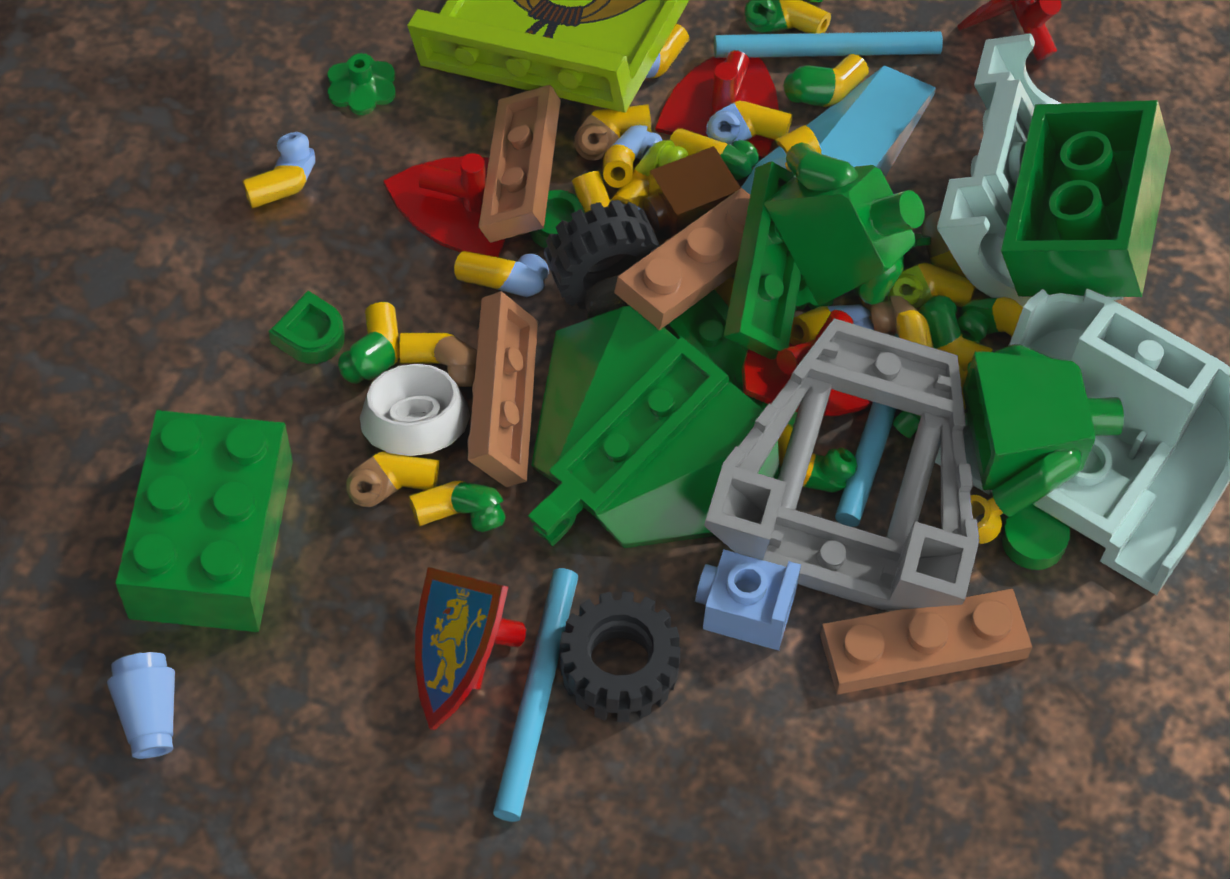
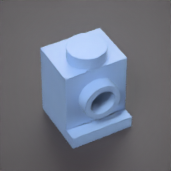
M723 549L718 567L705 564L698 585L695 602L706 605L703 629L779 651L795 598L801 564L788 561L787 567Z

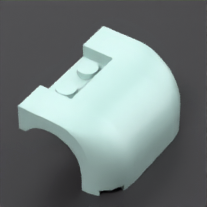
M1031 33L985 41L974 83L987 108L983 116L984 134L978 155L972 159L971 177L949 179L937 225L940 235L970 283L992 298L1008 297L1014 299L1022 307L1031 297H1018L1001 253V248L1035 104H1061L1041 92L1028 76L1025 65L1026 58L1035 44ZM1108 297V298H1111L1112 300H1120V299H1123L1124 297Z
M1042 289L1023 306L1008 346L1021 344L1053 359L1068 360L1076 363L1081 369L1087 398L1119 397L1121 399L1124 410V426L1120 435L1095 436L1094 445L1083 470L1045 497L1033 503V505L1105 547L1106 549L1100 562L1157 595L1203 527L1230 482V367L1221 360L1111 298L1092 290L1086 289L1084 296L1064 293L1048 295ZM966 413V425L963 429L966 463L971 466L973 486L989 495L992 490L982 489L968 414ZM940 445V448H939V451H938V454H937V457H936V460H935V463H937V464L940 465V466H941V445Z

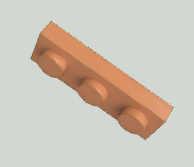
M550 84L498 100L479 222L480 230L490 243L544 228L561 102Z
M740 188L623 272L617 278L614 293L657 329L661 330L736 273L750 194Z
M501 291L481 299L480 322L477 330L478 346L475 380L472 385L473 404L470 435L468 437V461L503 486L509 487L527 481L538 320Z
M1013 589L966 597L962 605L900 609L822 624L820 633L837 695L1026 659L1029 657L1032 649V644Z

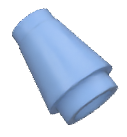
M157 652L138 653L117 659L111 664L113 676L108 679L107 686L128 744L131 746L132 757L145 759L170 753L174 749L172 737L175 670L167 667L166 656Z

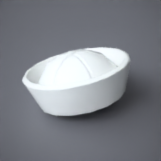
M423 364L402 365L383 372L372 382L360 415L362 433L373 446L391 454L404 456L431 454L451 445L465 432L470 419L468 403L455 381L447 372L434 366Z

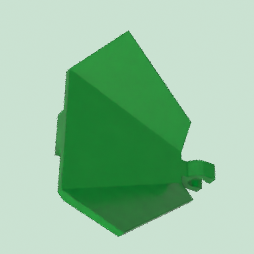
M623 306L557 330L531 465L535 471L559 486L528 515L529 520L534 524V531L553 547L571 528L576 515L585 508L624 549L715 536L704 524L723 462L733 449L742 443L764 409L729 381L727 373L682 336L677 339L664 327L661 330L657 329L631 306ZM778 441L758 474L778 479L780 473Z

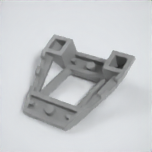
M834 318L793 371L791 379L771 404L769 403L757 418L754 427L738 447L736 446L723 462L704 526L735 553L787 567L788 561L801 564L798 584L881 610L962 605L966 598L976 557L979 534L977 519H973L970 491L973 483L971 466L966 463L963 429L966 423L958 355ZM831 389L921 416L886 537L796 510ZM799 406L778 479L758 474ZM940 445L941 529L918 522Z

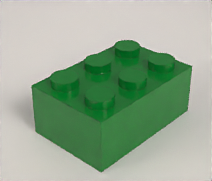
M1158 100L1035 104L1001 248V253L1018 297H1033L1042 289L1048 295L1064 293L1084 296L1086 289H1089L1106 297H1142L1171 151Z
M156 410L116 580V586L128 619L259 632L293 463L286 424L284 422Z

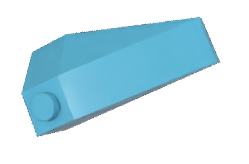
M883 66L855 87L843 100L829 107L806 126L815 134L820 144L821 154L847 161L853 167L874 165L881 169L886 177L935 95L936 87ZM779 146L759 161L743 184L742 189L751 194L755 168L772 161L786 169L785 151Z

